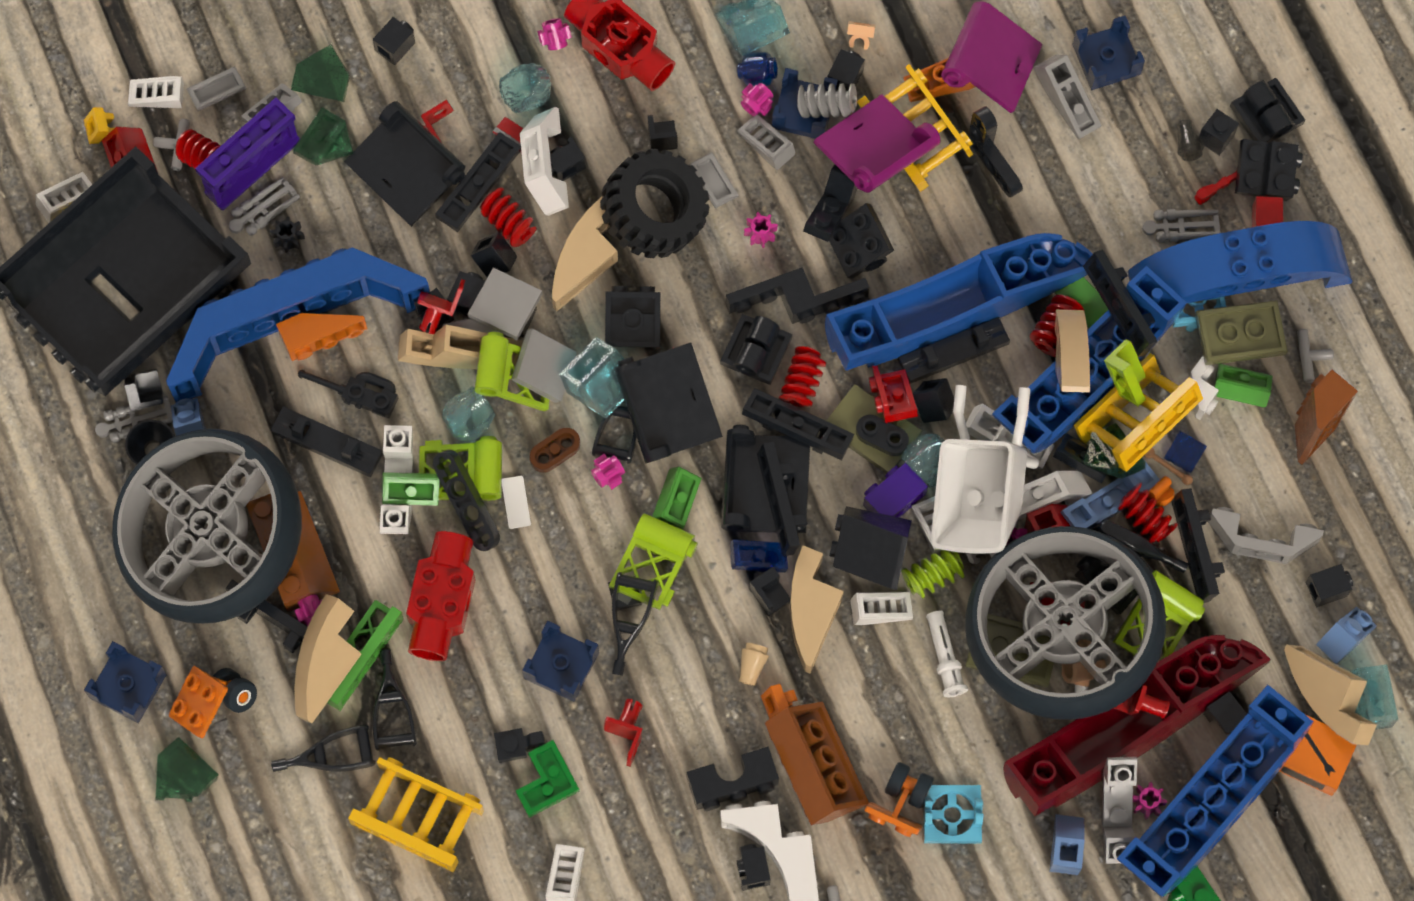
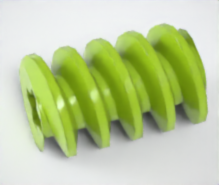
M942 549L940 556L936 553L931 554L930 561L927 558L921 559V567L917 563H913L911 565V572L907 568L901 570L909 591L913 595L917 593L922 599L925 598V588L932 594L935 593V583L942 589L945 588V578L952 584L955 583V573L962 579L965 578L964 566L959 554Z

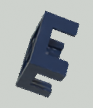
M1126 15L1113 19L1111 28L1088 36V28L1075 31L1072 46L1091 91L1139 76L1142 73L1145 60L1141 51H1138L1137 55L1135 54L1128 38L1130 25Z
M785 68L778 104L775 105L772 116V126L776 130L816 139L827 131L830 117L824 118L821 115L818 118H814L810 115V117L804 118L801 116L798 109L799 87L803 85L804 90L807 91L810 82L798 80L797 70ZM825 77V91H828L830 83L834 84L837 91L838 80ZM812 83L815 91H817L819 84Z
M547 620L541 633L542 640L533 658H528L522 669L523 678L575 702L599 655V645L588 639L583 643L561 633L560 626Z
M112 641L106 651V655L109 658L96 682L91 678L84 691L90 699L139 724L167 674L159 664L153 661L147 663L129 654L125 647Z

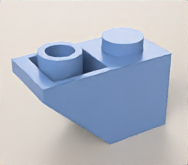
M198 398L181 399L171 405L176 436L195 430L206 429Z
M1355 607L1336 622L1316 645L1335 664H1338L1377 626L1372 622V618L1368 613Z
M1055 814L1049 872L1079 875L1082 869L1085 841L1084 818Z

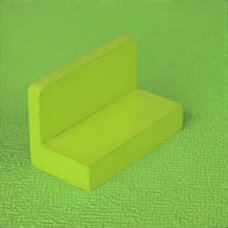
M1126 339L1104 362L1119 396L1139 407L1146 400L1139 385L1146 375L1132 342Z

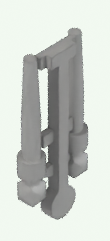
M282 177L251 199L243 201L240 207L232 209L231 214L235 219L229 222V229L232 233H240L243 230V225L250 222L251 224L246 227V232L253 236L259 228L263 229L267 226L269 221L298 200L300 196L291 184ZM282 184V189H280L278 192H276L274 195L269 197L264 202H259ZM288 192L291 194L292 197L272 211L268 212L266 208ZM259 213H262L264 215V217L261 216L255 221L253 219Z
M1167 209L1165 212L1163 210H1155L1153 214L1154 220H1163V224H1156L1154 221L1148 220L1144 222L1142 227L1146 235H1153L1156 231H1164L1157 233L1156 241L1158 243H1164L1166 240L1178 242V240L1197 239L1221 233L1218 209L1178 211ZM1213 215V221L1184 222V217ZM1178 218V223H1168L1167 221ZM1214 228V232H1185V229Z
M168 396L163 397L165 408L140 416H136L135 411L145 408L130 410V406L124 407L123 405L116 407L114 411L111 409L104 411L105 420H115V423L109 425L106 423L97 424L95 427L97 436L105 438L110 434L111 442L117 443L123 438L126 440L127 434L131 430L130 427L122 429L131 425L134 427L142 421L165 415L168 416V419L161 421L167 425L173 423ZM127 414L130 415L129 419L123 421L118 419L127 416Z

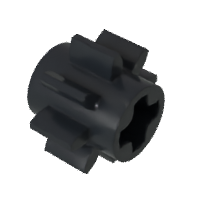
M289 217L281 222L276 220V230H270L271 237L276 238L273 241L274 247L278 248L281 245L285 253H288L289 249L294 247L299 249V240L305 239L304 232L299 231L302 228L299 221L293 223Z

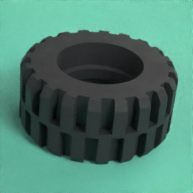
M648 149L646 152L641 150L625 159L609 176L601 192L604 197L600 200V208L605 210L602 218L604 224H609L610 226L608 232L612 237L616 235L620 240L618 244L623 248L626 246L630 247V252L638 256L641 253H645L644 256L646 258L654 259L657 255L660 258L669 257L672 253L676 254L682 250L704 227L706 223L705 217L709 214L710 208L708 204H705L709 200V194L707 190L703 189L705 185L703 178H698L695 173L697 169L693 165L689 167L685 163V158L680 155L674 157L672 152L663 150L661 153H659L658 149ZM650 185L664 192L673 206V222L661 223L649 218L638 205L636 186Z

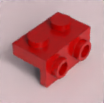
M872 366L873 376L868 377L871 393H877L878 397H874L877 413H883L885 423L917 417V407L906 370L880 375L878 366Z

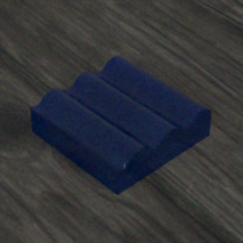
M1179 431L1164 459L1172 462L1184 471L1192 473L1207 446Z

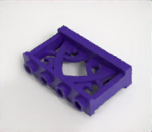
M276 97L195 168L204 185L205 195L222 211L301 141L294 125L295 115Z

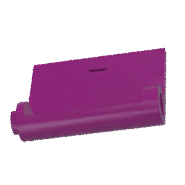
M983 1L975 2L968 13L942 71V78L949 86L957 88L963 87L970 82L1008 112L1013 113L1043 44L991 4Z
M881 94L814 139L813 143L854 182L859 190L870 193L940 144V135L937 129L927 122L922 123L916 128Z

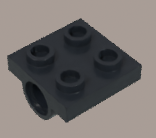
M1277 78L1269 82L1262 80L1255 83L1244 92L1243 96L1232 101L1230 104L1231 109L1252 140L1270 143L1305 123V118Z
M865 203L842 219L829 239L847 278L850 279L855 278L862 272H869L879 268L886 263V256L894 251L872 204Z
M742 314L720 360V365L771 385L793 334L781 330L777 323L766 317L756 316L752 318Z

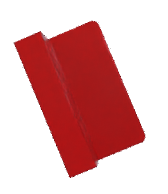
M116 126L101 140L111 168L135 146L154 163L141 128Z

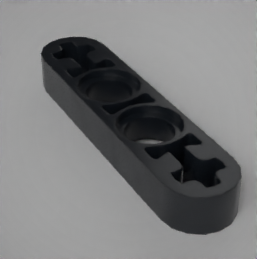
M445 450L438 453L433 459L434 471L469 538L474 541L473 545L480 551H488L496 547L500 541L499 531L460 456L453 450ZM449 459L451 464L448 467H444L443 462ZM457 472L458 476L449 478V475ZM456 481H461L465 485L464 495H459L455 491L454 484ZM469 506H474L478 510L477 520H472L468 516L467 509ZM483 522V526L477 529L475 528V525H478ZM488 533L490 539L484 542L482 536Z

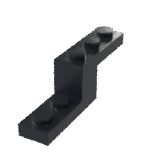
M835 164L830 171L824 194L806 221L803 232L826 242L829 241L853 202L858 189L854 182Z
M803 267L726 294V307L729 314L733 312L743 313L750 310L755 304L761 302L762 304H768L775 301L778 296H781L792 324L797 322L803 324L813 320L816 315L838 311L841 306L849 303L857 305L863 302L869 295V285L866 278H862L814 296Z

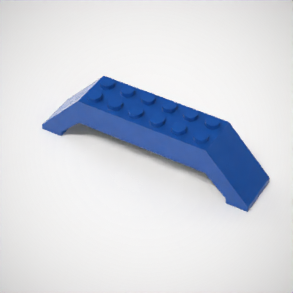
M352 247L350 249L336 250L331 256L322 260L313 259L306 266L299 269L285 270L280 276L271 280H260L248 289L234 290L225 298L209 300L202 307L197 308L167 377V385L175 403L185 398L193 399L202 395L200 387L217 355L278 332L276 324L300 313L324 314L369 295L404 307L406 312L410 313L415 311L414 303L419 299L421 291L430 292L426 278Z

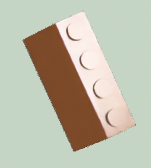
M1331 370L1326 376L1321 373L1311 384L1312 388L1306 394L1307 397L1301 403L1302 406L1296 412L1299 416L1295 423L1297 458L1301 465L1308 460L1339 426L1358 392L1334 370Z
M301 491L298 492L302 514L300 543L290 570L277 587L287 612L298 609V602L305 597L318 595L319 600H321L326 594L332 596L340 592ZM271 493L249 501L246 505L264 552L269 542L273 524Z
M823 701L787 707L765 722L769 736L777 749L781 763L787 771L793 789L797 793L811 826L830 822L869 804Z

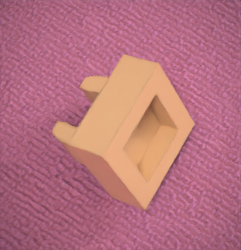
M849 21L847 34L852 35L849 40V46L853 48L855 39L862 38L865 42L864 49L867 50L870 45L868 37L874 38L876 25Z

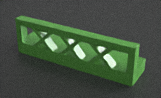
M374 600L347 642L356 649L355 641L359 636L370 634L371 637L364 648L359 650L361 656L327 702L329 705L339 711L345 706L380 655V651L384 649L404 620L400 610L393 606L388 608ZM378 609L386 614L378 627L372 628L371 618ZM368 624L369 629L363 630L365 626Z

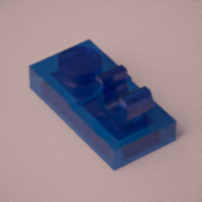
M732 540L730 543V560L733 570L766 572L772 567L778 573H785L788 570L787 556H782L779 542Z

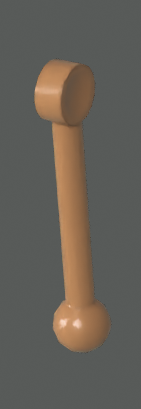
M1153 448L1144 455L1145 458L1154 459L1182 479L1183 484L1190 485L1193 482L1191 475L1183 474L1155 454Z

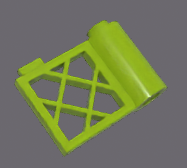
M488 332L487 335L481 337L475 392L484 396H497L543 412L547 411L549 399L541 396L540 402L534 400L528 388L517 383L521 391L516 394L507 391L509 380L512 378L515 369L511 361L512 353L519 355L521 347L509 343V340L504 338V335L499 332Z
M482 436L475 443L443 445L442 440L425 441V446H419V473H426L427 469L430 472L429 474H436L434 469L426 464L427 453H440L445 450H453L456 453L468 451V460L464 466L468 469V473L482 500L491 501L502 497V442L498 441L496 437ZM447 459L443 462V465L445 466L448 462L451 464V461ZM457 472L451 478L458 476ZM442 486L439 489V500H450ZM457 491V494L464 495L465 491Z
M643 513L609 584V588L614 590L616 577L619 572L625 574L633 571L635 577L639 578L637 569L652 564L656 578L650 580L654 581L656 579L662 590L658 601L654 600L653 607L661 610L662 606L668 607L675 593L674 590H671L675 578L687 556L692 558L698 546V542L694 541L695 535ZM635 546L647 551L649 560L634 565L631 555ZM665 559L675 563L672 572L661 576L655 564ZM629 561L631 566L625 568ZM668 579L664 586L662 581ZM620 586V593L648 605L650 597L646 596L645 591L640 590L641 593L634 591L637 589Z
M1155 570L1152 572V575L1163 597L1166 621L1172 620L1180 625L1174 636L1165 638L1162 648L1163 655L1160 659L1162 660L1174 652L1189 624L1193 620L1197 622L1202 617L1205 607H1203L1204 600ZM1140 598L1136 601L1113 640V643L1134 656L1141 644L1131 646L1124 642L1123 638L1128 630L1138 628L1140 641L1142 642L1144 623L1141 622L1139 614L1142 608Z

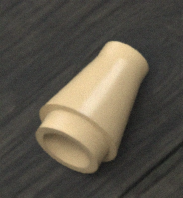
M746 643L745 649L742 648L739 682L751 686L756 685V681L769 657L767 655L768 648L753 643Z

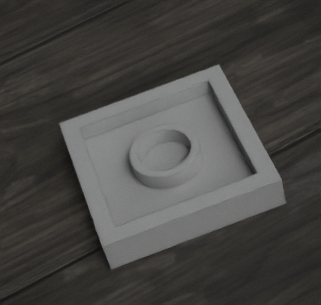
M493 268L470 308L468 318L518 340L543 295L542 290Z
M534 329L527 330L511 380L555 403L562 401L577 352Z

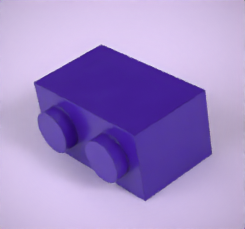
M904 463L900 468L894 466L885 475L886 479L881 484L875 483L865 491L863 506L867 511L900 518L927 495L928 486L907 463Z

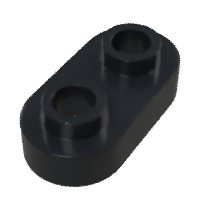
M865 415L858 420L856 435L861 442L889 456H900L907 450L909 437L902 428L892 423H885L884 419L875 415ZM868 424L874 425L875 430L868 431L866 430L865 426ZM896 436L900 439V442L892 443L890 438Z

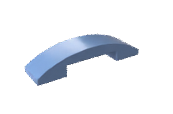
M1143 460L1127 472L1125 471L1120 478L1086 499L1081 498L1063 509L1061 514L1070 526L1092 529L1121 512L1122 510L1119 511L1117 509L1121 503L1120 500L1137 484L1142 483L1138 492L1146 489L1149 491L1160 479L1146 461Z

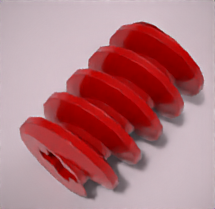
M189 129L183 132L177 140L176 156L182 163H186L195 169L221 145L205 137L203 134Z
M500 187L484 199L480 205L481 215L486 218L488 217V222L495 225L498 232H503V237L506 240H510L509 242L512 247H519L533 236L537 227H530L533 222L532 217L523 220L526 215L524 209L516 212L519 207L518 202L509 205L512 199L511 195L508 194L503 198L501 197L505 189Z
M1065 295L1053 296L1052 303L1046 307V312L1041 315V321L1036 323L1035 330L1031 331L1029 336L1032 343L1039 350L1052 357H1056V349L1053 348L1057 345L1055 333L1056 309L1084 310L1075 299Z
M797 346L794 351L796 355L791 359L792 365L788 368L789 375L785 377V385L781 388L782 395L778 399L795 407H812L813 402L807 396H816V392L810 387H819L820 382L814 379V377L823 376V372L817 369V367H826V362L820 359L821 354L815 349Z
M1140 482L1124 495L1117 509L1120 511L1127 508L1128 512L1125 518L1128 519L1133 516L1136 518L1132 526L1143 525L1140 535L1150 533L1151 536L1148 539L1150 543L1160 542L1176 529L1178 523L1169 525L1172 519L1169 514L1161 517L1164 508L1162 506L1154 508L1157 503L1155 498L1146 500L1149 495L1147 489L1138 492L1142 486Z

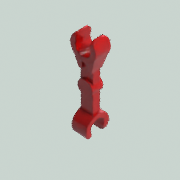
M1237 169L1231 175L1221 178L1216 184H1210L1197 190L1194 196L1196 202L1202 205L1210 200L1218 190L1228 187L1236 180Z

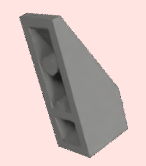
M1054 55L1033 67L1045 92L1077 139L1101 127L1100 121L1067 55Z

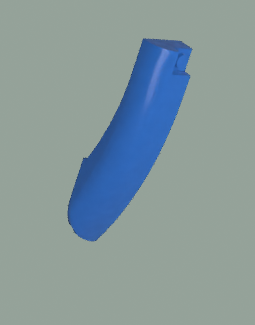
M1051 233L1034 234L983 250L980 254L923 281L879 298L827 314L825 318V331L832 353H837L845 371L865 364L869 368L899 358L902 355L995 318H1002L1085 277L1088 274L1083 265L1092 256V253L1079 242L1075 244L1062 239V235Z

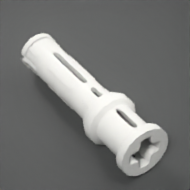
M934 611L928 613L926 619L928 620L939 661L937 674L941 675L945 689L943 696L949 698L962 695L968 691V687L963 683L960 669H962V665L959 660L955 659L944 619V612Z

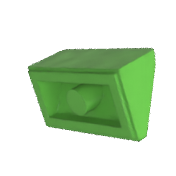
M1084 277L1054 292L1056 295H1065L1073 298L1084 308L1088 328L1108 311L1098 291Z
M1219 364L1214 387L1219 390L1216 397L1266 407L1271 394L1273 376Z
M681 467L670 468L652 517L684 529L702 478Z
M383 472L382 504L438 506L440 480L437 474Z

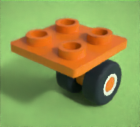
M193 666L172 705L169 717L197 737L204 738L222 701L226 707L236 713L245 712L256 700V686L248 679L242 678L239 673L231 668L220 669L213 676H210L199 667Z
M898 762L885 789L886 794L895 798L898 797L901 791L903 792L894 811L892 812L873 802H870L864 811L870 813L868 818L882 825L887 821L896 825L895 831L911 837L912 834H919L922 825L899 814L908 794L911 795L908 801L910 805L916 808L922 807L934 778L921 773L917 780L908 775L910 771L908 765Z

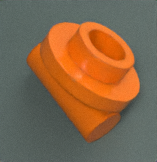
M1163 476L1149 490L1147 500L1155 498L1157 500L1155 506L1158 507L1168 505L1175 497L1174 489L1170 486L1172 484L1171 479Z

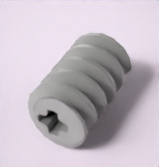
M812 83L808 85L807 91L804 90L803 85L799 87L798 109L804 118H808L810 115L814 118H818L821 115L824 118H829L831 115L835 118H839L841 115L847 118L855 112L857 92L854 83L850 84L849 91H846L844 83L839 85L838 91L835 90L833 83L829 84L828 91H825L823 83L819 84L817 91H815Z

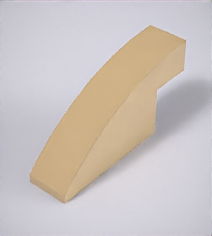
M603 197L599 198L577 222L561 251L552 289L553 308L556 312L618 261V251L602 235V233L610 228L609 224H604L602 218L605 210H601L600 200Z
M1056 309L1055 333L1057 345L1055 371L1061 392L1090 393L1089 345L1084 310Z
M451 325L443 326L435 334L407 329L399 337L398 361L433 367L477 369L481 337L488 333ZM504 337L509 340V343L522 347V340ZM512 353L511 361L516 366L519 355Z
M802 545L792 580L790 615L791 628L798 656L805 672L811 674L843 599L844 591L815 580L822 563L823 553Z
M327 594L316 609L306 630L296 666L294 686L296 716L310 723L314 722L361 656L358 650L338 635L354 611L339 598Z
M1286 644L1284 650L1292 675L1302 695L1314 712L1327 726L1348 742L1358 745H1369L1377 724L1355 713L1367 681L1303 646Z

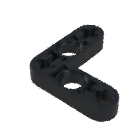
M984 106L972 114L968 137L973 143L971 145L981 161L1004 193L1011 198L1023 191V187L1018 176L994 144L997 121L991 110Z

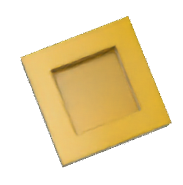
M93 107L84 119L89 144H99L114 129L107 125L113 121L114 115L113 113L104 112L103 107Z

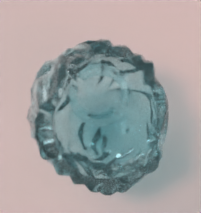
M535 63L518 65L501 77L499 81L501 98L504 99V103L514 113L535 110L549 100L552 86L551 78L547 70L541 65Z
M472 386L467 391L460 392L447 401L442 416L445 424H447V429L450 430L454 438L462 442H471L489 429L490 423L496 414L488 400L483 395L476 393L475 387Z
M938 434L918 436L906 447L905 452L901 456V459L921 477L929 488L936 486L940 447L945 441Z

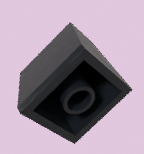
M846 506L844 515L838 514L835 530L840 531L838 541L833 540L829 556L834 557L833 567L897 590L912 520Z

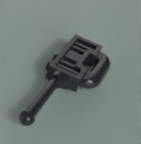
M303 369L298 371L299 378L307 379L337 391L338 394L342 395L341 398L345 404L350 405L351 403L358 409L363 408L382 417L390 418L399 399L398 394H395L396 387L392 381L370 372H361L355 378L350 376L347 385H338L305 372ZM366 383L383 390L381 393L365 388Z

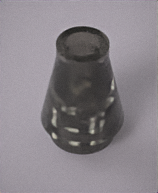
M1182 120L1176 125L1177 153L1184 161H1194L1202 156L1204 145L1194 129L1192 121Z

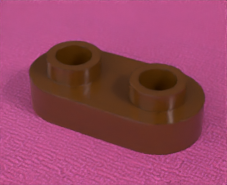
M572 428L557 430L532 448L530 452L531 466L541 473L550 472L579 451V434ZM564 441L572 443L568 448L563 447L561 444ZM547 456L549 460L546 463H541L539 458Z

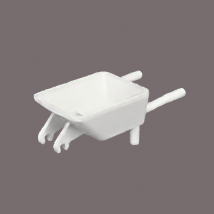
M955 386L953 413L960 439H947L940 447L931 543L935 548L966 553L971 564H978L980 562V558H976V554L990 553L992 558L996 553L1003 551L1022 511L1026 467L1036 469L1039 465L1038 459L1027 456V450L1022 447L1029 409L1030 388L1019 387L1015 429L1012 443L1003 441L970 440L964 418L967 386Z

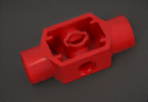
M571 0L564 12V18L581 31L582 47L619 79L622 80L634 76L650 91H654L671 75L675 62L657 47V30L623 1Z
M449 531L436 532L430 557L418 561L406 612L408 622L413 626L408 652L413 656L431 661H446L451 638L464 633L476 581L474 571L468 567L474 541L465 535Z

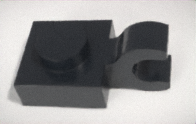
M522 728L494 733L499 763L527 758V749L538 748L545 744L542 731L533 732L524 736Z

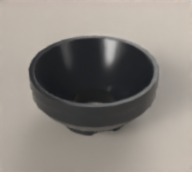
M142 421L136 424L127 434L125 440L126 453L130 460L137 465L147 455L145 449L150 443L161 444L175 437L172 429L162 421Z

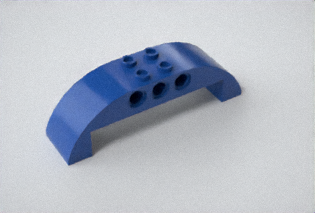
M1316 221L1274 223L1189 240L1143 259L1127 272L1130 282L1147 266L1187 303L1316 279H1323L1325 288L1352 283L1339 231L1330 224Z
M1147 266L1126 286L1141 314L1151 313L1155 323L1150 326V329L1157 341H1159L1177 319L1187 302ZM1109 310L1087 330L1090 393L1061 392L1055 371L1056 361L1028 387L1030 388L1029 409L1022 444L1032 453H1039L1055 443L1115 387L1104 360L1126 338ZM1146 355L1138 357L1139 361H1141ZM1013 395L992 413V416L1012 435L1015 429L1018 397L1015 398Z
M1267 685L1249 705L1248 714L1141 838L1135 837L1119 855L1117 860L1160 897L1166 896L1198 866L1265 789L1302 741L1313 721L1271 686Z

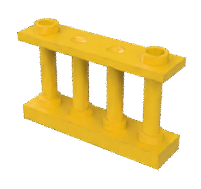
M908 64L905 68L911 77L884 97L891 103H894L918 86L926 98L903 115L911 122L933 107L941 118L933 124L938 133L948 128L956 139L924 163L916 165L912 163L904 169L921 192L929 186L925 180L929 176L928 172L961 149L965 151L968 157H971L973 153L969 147L973 143L964 131L959 134L924 84L928 80L918 68L914 71L911 65ZM866 96L857 101L861 108L870 102Z
M1151 353L1144 360L1140 361L1146 376L1139 385L1143 390L1150 382H1153L1171 394L1160 404L1144 394L1146 400L1141 405L1150 410L1151 413L1143 421H1138L1122 410L1129 401L1119 396L1116 387H1114L1074 424L1081 442L1086 444L1095 436L1112 447L1118 467L1126 472L1203 400L1197 381L1188 377L1181 385L1172 382L1160 374L1161 371L1156 358ZM1112 418L1132 429L1123 440L1118 439L1103 429Z
M379 757L377 764L384 773L366 808H362L361 812L353 808L348 818L350 824L454 872L458 859L454 855L455 851L453 849L471 813L474 812L482 816L484 809L483 805L479 804L481 800L469 793H465L462 796L402 768L403 764L394 758L388 757L385 760ZM396 776L410 784L392 820L384 823L376 819L378 816L376 812L393 778ZM420 788L435 794V797L417 833L414 832L413 835L402 831L403 827L401 825ZM448 800L461 806V809L443 845L439 844L437 848L428 843L429 839L427 837L445 801Z

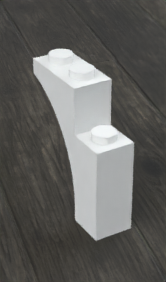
M761 801L754 803V807L743 808L741 804L726 806V810H720L721 828L738 832L753 840L760 847L764 846V851L773 860L783 878L788 901H819L811 835H804V832H791L787 834V837L782 838L778 804L771 805L770 801Z

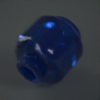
M766 51L746 53L741 63L737 64L738 78L743 79L746 86L749 83L753 86L758 83H762L765 86L771 85L773 79H776L778 76L776 58L771 57Z

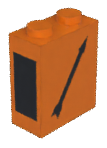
M1309 717L1313 724L1279 772L1332 796L1339 787L1357 744L1348 742L1325 723Z

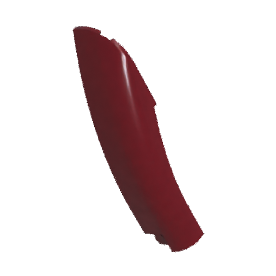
M1211 635L1199 638L1158 661L1154 670L1143 684L1147 686L1146 694L1170 701L1169 709L1164 719L1142 710L1137 714L1130 715L1113 708L1095 716L1076 719L1047 738L1005 761L1003 772L1006 783L1015 799L1020 797L1034 816L1052 806L1057 808L1102 781L1103 769L1107 758L1140 757L1204 713L1206 708L1229 691L1235 690L1266 666L1271 659L1261 649L1243 639L1237 641L1225 638V635Z

